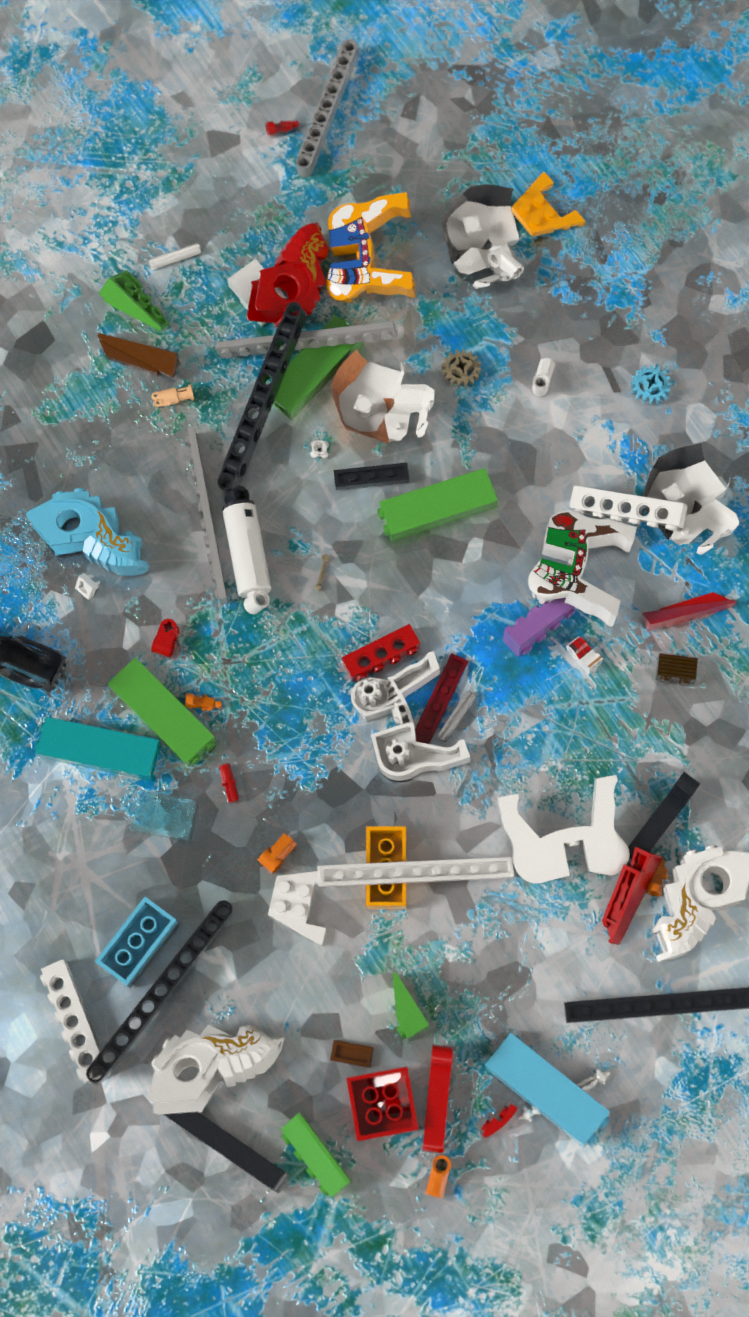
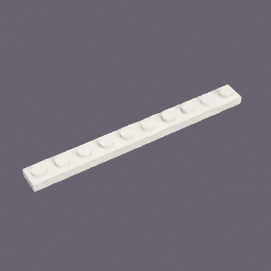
M512 857L323 865L317 867L318 887L513 878L514 870Z

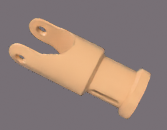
M190 384L184 388L177 389L175 387L154 392L151 398L154 400L153 404L155 407L178 404L180 401L189 399L193 401L194 394Z

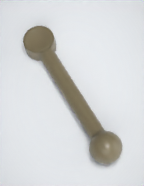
M324 554L322 556L323 563L319 575L318 584L315 585V589L317 591L322 590L321 583L325 571L326 562L329 561V556L327 554Z

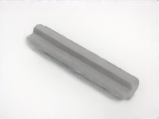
M466 692L439 732L438 738L444 742L448 740L475 700L476 695L474 693Z

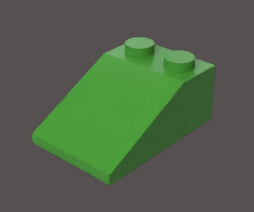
M395 972L393 974L398 1024L396 1030L402 1040L406 1038L409 1042L428 1030L429 1024Z

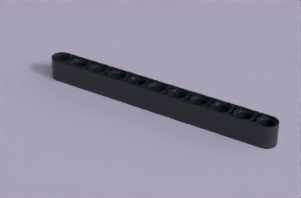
M222 900L213 907L86 1070V1076L90 1083L98 1085L108 1077L231 919L233 908L230 902ZM221 907H226L229 909V913L227 915H220L218 910ZM208 923H215L217 928L214 931H208L206 925ZM201 938L205 943L202 947H196L193 944L194 940ZM188 954L192 957V960L189 963H183L181 957ZM172 970L179 972V977L175 980L168 977L169 972ZM160 986L167 989L166 994L163 996H158L155 993L156 989ZM145 1003H152L154 1005V1009L151 1012H144L142 1010ZM134 1019L141 1021V1025L137 1029L130 1027V1022ZM126 1036L128 1038L127 1044L123 1046L118 1045V1037ZM108 1052L115 1054L114 1060L110 1063L104 1061V1055ZM94 1069L102 1071L99 1079L94 1080L91 1078L90 1075Z

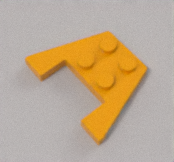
M545 171L512 206L511 212L532 237L552 233L558 229L567 230L572 226H584L585 220L577 210L561 218L541 194L552 188L554 184Z

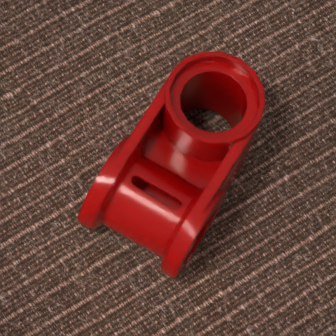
M164 619L161 622L157 635L153 640L151 652L169 658L172 656L180 632L174 620ZM171 626H172V627H173V630H169V631L167 632L166 629H170Z

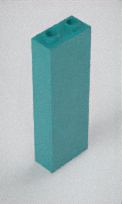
M46 717L45 722H42L40 741L37 740L35 745V752L39 758L152 781L161 748V743L158 739Z

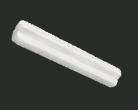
M196 243L150 259L149 262L152 269H157L201 253L199 244Z

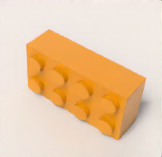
M366 826V864L406 862V826ZM406 883L366 885V909L406 910Z

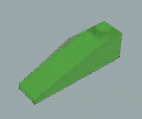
M128 270L110 277L98 293L112 307L159 331L170 325L160 309L152 305L150 302L152 298L149 295H145L141 290L143 287L141 283Z

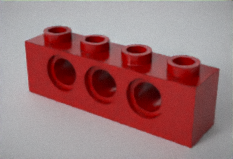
M408 624L341 657L342 664L352 683L358 682L361 679L367 678V675L373 672H381L389 664H397L402 660L401 658L407 655H415L420 649V641L411 625ZM397 643H401L404 645V647L402 649H396L394 648V645ZM383 651L387 653V656L379 658L377 654ZM368 660L370 664L364 667L360 665V662Z

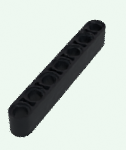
M199 1112L163 1114L276 1193H280L289 1179L290 1175Z

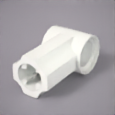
M506 245L488 254V261L492 267H500L514 279H517L524 271V266L512 257V253Z
M544 358L540 360L532 383V393L537 397H543L548 392L556 366L552 359Z

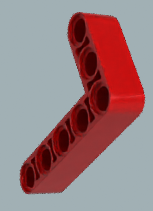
M432 1045L422 1149L425 1152L443 1153L453 1058V1047Z

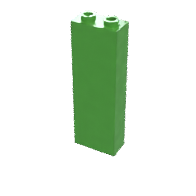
M335 315L322 329L348 327L349 324L345 319H340ZM363 342L302 349L289 363L273 406L292 420L336 374L343 362L363 345Z
M483 468L380 501L377 512L380 520L383 519L385 522L383 526L385 535L390 536L392 542L497 508L498 499L487 470Z
M136 658L107 683L109 688L188 768L191 765L197 764L201 759L200 756L205 751L209 752L215 746L216 739L214 735Z

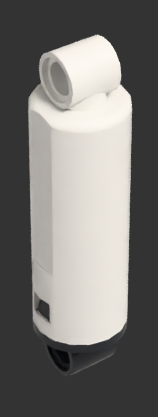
M239 485L225 495V505L222 507L238 596L246 598L244 600V607L247 612L257 614L270 603L268 593L271 591V584L255 502L249 500L250 494L244 486Z

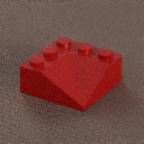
M408 1067L346 1078L357 1142L419 1131Z

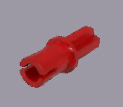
M229 763L220 765L218 768L223 781L221 785L225 789L227 800L229 803L237 802L239 800L235 785L237 781L233 778L231 765Z

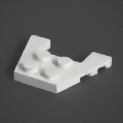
M317 871L277 876L268 916L298 932L305 938L310 939L317 945L323 946L326 928L306 924L315 884H318Z

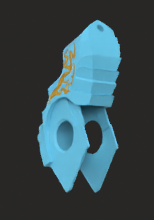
M77 488L74 492L58 491L52 494L53 499L26 512V516L32 523L34 530L52 548L56 556L83 551L86 558L92 564L96 562L100 568L104 567L109 573L113 571L120 576L144 574L149 570V563L140 560L142 539L131 531L121 534L119 517L116 514L115 507L104 508L100 496L91 497L89 491H85L84 488ZM68 519H80V524L76 529L72 531L62 529L64 522Z

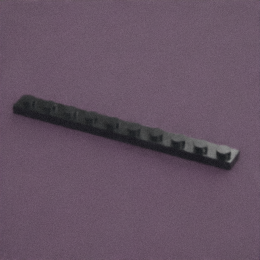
M749 987L564 1002L565 1020L567 1024L749 1009Z

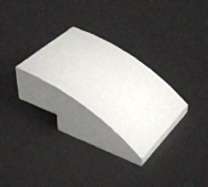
M256 259L227 279L228 286L238 296L241 304L247 310L252 287L251 281L260 279L259 271L264 269ZM275 287L277 294L286 299L279 287ZM258 322L262 327L267 324L265 322Z

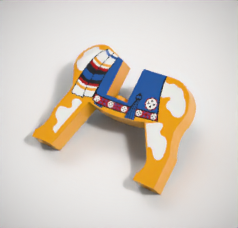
M407 192L379 196L365 203L343 204L332 211L328 218L330 246L334 256L357 254V260L331 263L326 280V288L333 299L351 303L352 299L358 298V295L365 290L367 294H401L410 298L416 297L415 280L412 272L375 268V250L370 233L393 217H411L410 199Z

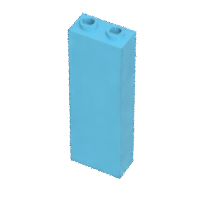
M512 1033L508 1035L485 1064L486 1069L583 1148L587 1144L591 1146L598 1137L595 1133L599 1128L604 1129L610 1121L608 1118L610 1111Z

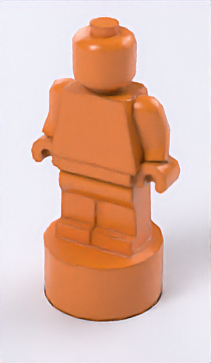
M186 693L185 707L188 709L194 707L202 708V711H210L214 709V706L219 709L222 707L223 703L221 701H215L214 698H210L207 695L196 697L192 693Z
M662 858L647 887L646 893L657 897L662 895V880L664 878L667 880L668 878L667 868L664 866V858Z

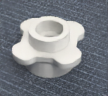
M317 440L311 442L312 451L310 456L312 458L322 457L325 459L328 457L327 448L329 443L327 441Z

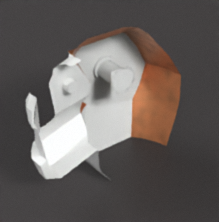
M357 349L343 362L331 383L333 399L345 429L386 443L401 441L407 434L409 418L412 412L420 413L416 429L417 437H422L425 434L428 426L426 421L427 415L434 404L435 390L426 384H403L404 366L402 362L400 372L368 362L360 355Z

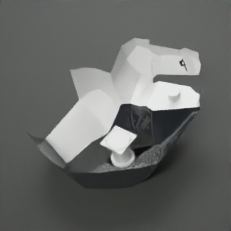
M487 184L471 186L458 197L441 221L451 264L455 265L460 273L471 274L489 267L494 272L492 276L475 281L472 285L475 289L487 287L491 282L498 280L509 281L513 279L500 267H492L488 261L489 253L503 245L510 249L509 246L515 245L523 237L522 235L519 238L513 213L511 212L513 188ZM510 249V251H511V253H512V257L517 260V258H516L515 255L513 254L512 250Z
M702 443L672 450L657 459L650 472L643 497L684 503L687 506L683 529L677 528L676 531L665 529L663 525H658L668 541L672 540L678 545L689 544L703 530L709 529L714 534L701 544L696 552L702 555L712 549L713 544L721 537L731 535L739 525L737 514L718 501L725 495L729 483L727 488H725L706 463L702 451ZM647 507V508H645V509H646V511H647L648 514H649L650 509H649V507ZM663 511L660 514V518H667L668 511Z

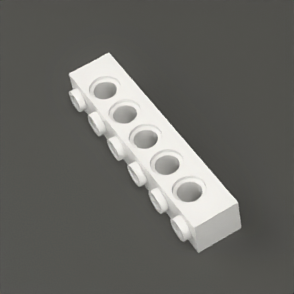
M575 485L573 486L569 508L582 515L592 513V516L596 518L610 516V519L614 521L628 519L629 523L638 525L640 522H646L647 526L658 528V525H663L665 529L676 531L677 528L683 529L687 506L684 503ZM594 498V505L592 507H588V501ZM612 501L613 507L610 510H606V504ZM631 504L630 512L624 513V507ZM649 507V514L642 516L643 509ZM667 510V518L661 519L660 514Z
M62 959L41 968L43 974L40 975L43 985L48 986L50 992L47 994L51 1005H55L57 1010L54 1013L56 1020L59 1024L62 1023L64 1028L62 1036L65 1042L70 1044V1057L73 1062H77L79 1069H76L80 1081L83 1080L84 1083L89 1084L90 1081L87 1079L86 1070L90 1065L84 1064V1057L91 1054L94 1060L101 1052V1047L68 962ZM62 979L64 981L63 987L56 990V981ZM66 998H70V1006L68 1008H63V1000ZM76 1016L78 1024L75 1027H70V1019ZM84 1035L86 1039L84 1045L78 1046L76 1043L77 1038ZM94 1069L91 1072V1078L94 1080L99 1079L102 1071Z

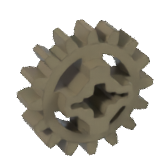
M456 349L454 355L450 352L449 358L445 357L442 364V376H446L445 382L451 381L450 386L457 384L458 389H460L461 385L467 388L468 383L473 386L474 380L478 381V374H481V362L477 361L478 356L472 357V351L466 354L465 349L462 350V353H459Z

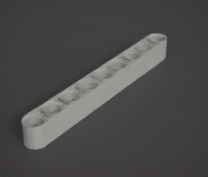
M346 39L341 45L297 156V172L301 177L306 178L313 173L357 61V42L353 39Z

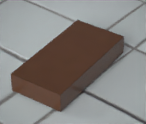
M334 1040L330 1061L370 1068L374 1047Z

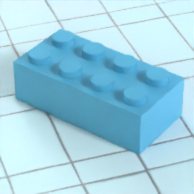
M144 897L95 962L131 988L179 925V922L147 897Z

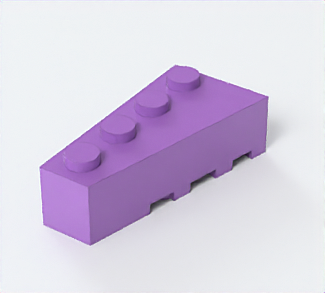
M566 598L554 599L550 603L548 601L544 602V604H541V607L535 606L530 610L526 618L521 616L516 620L513 627L509 625L504 629L503 641L517 657L522 653L524 655L533 648L532 645L535 642L540 643L547 636V632L556 630L564 618L569 619L575 613L574 606L564 603Z

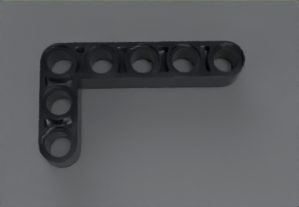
M683 772L669 794L628 846V861H632L635 847L649 852L652 850L701 783L686 772Z

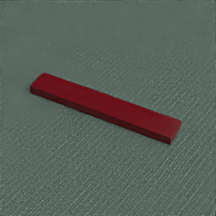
M451 653L415 728L416 742L431 743L469 663L468 660Z

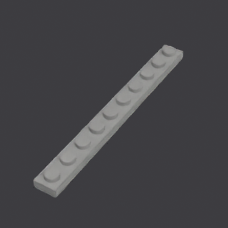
M394 321L301 332L295 350L354 344L357 342H372L383 339L389 340L398 338V331ZM274 335L216 342V350L221 358L266 354ZM283 344L279 350H283L286 344Z
M192 426L187 427L188 434L185 435L187 446L190 445L191 451H188L189 460L194 463V468H191L193 479H197L198 484L194 485L196 496H200L201 500L197 503L199 513H203L204 519H201L202 529L207 532V536H204L205 546L210 548V553H207L209 565L213 564V570L210 573L212 582L216 581L217 588H214L215 599H219L221 605L228 604V598L195 427Z

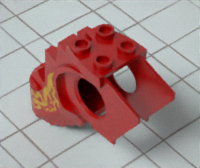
M318 222L303 226L294 236L292 235L276 258L275 266L260 270V279L251 281L252 287L246 316L248 321L274 323L275 327H278L286 307L292 302L299 303L307 316L313 313V309L316 307L315 303L321 300L319 295L320 287L326 285L320 265L329 253V248L321 233L322 228ZM275 287L282 288L287 293L288 299L280 297L275 291ZM299 310L295 311L293 313V316H296L299 313Z

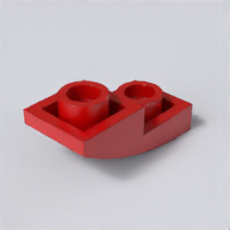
M512 1104L509 1107L504 1106L499 1115L502 1118L501 1121L494 1117L491 1121L487 1119L481 1128L484 1132L482 1137L487 1138L500 1130L513 1117L518 1108Z

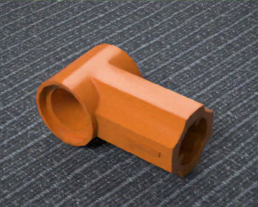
M284 833L271 848H267L260 855L258 862L271 874H274L282 866L284 859L297 846V843Z
M440 1154L434 1158L425 1194L443 1199L451 1168V1161L448 1156ZM438 1159H445L448 1166L445 1170H439L436 1167Z

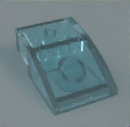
M137 790L128 831L188 840L196 801Z

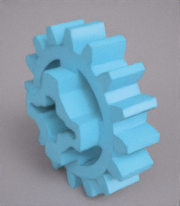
M650 365L649 369L643 366L642 372L637 370L636 375L632 377L633 382L630 385L633 388L632 394H637L636 400L641 398L642 404L646 401H649V405H652L653 401L659 404L660 399L664 401L666 395L670 393V376L665 377L666 371L660 372V367H657L655 370L652 365Z

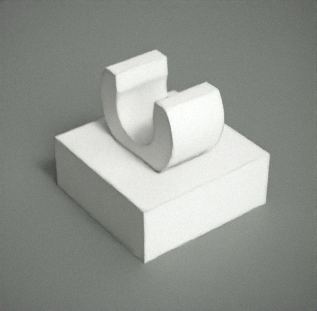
M83 573L78 577L75 589L89 600L94 597L100 581L94 582L92 574L87 576Z

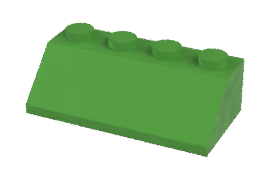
M301 1113L294 1116L281 1129L283 1132L281 1137L287 1145L292 1144L296 1149L293 1153L300 1163L304 1160L308 1165L306 1171L313 1180L315 1178L321 1183L319 1189L325 1197L330 1195L333 1198L352 1182Z

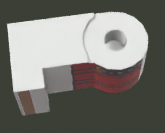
M580 636L566 646L573 659L587 674H590L601 665L603 658L598 653L596 654Z

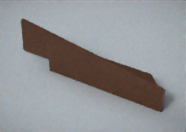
M101 333L97 335L108 360L156 376L161 372L170 378H174L180 364L177 353Z

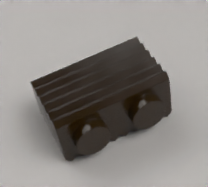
M659 653L655 680H660V683L663 684L678 682L680 686L693 685L696 681L698 658Z

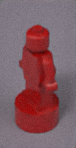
M297 120L293 122L280 121L278 124H275L273 121L265 123L268 136L276 135L277 132L291 131L300 125Z

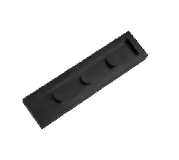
M408 463L334 470L336 490L407 483L409 482Z

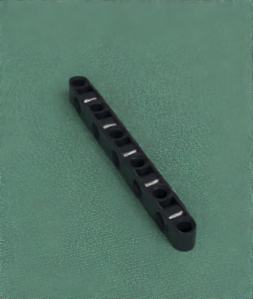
M297 302L288 304L224 460L217 484L227 494L240 485L247 471L299 340L307 315ZM299 310V313L296 316H293V313ZM283 344H286L283 350H279ZM272 378L271 383L266 384V381ZM259 412L258 416L252 419L253 414ZM245 446V450L239 453V449ZM231 480L230 486L225 488L226 482Z

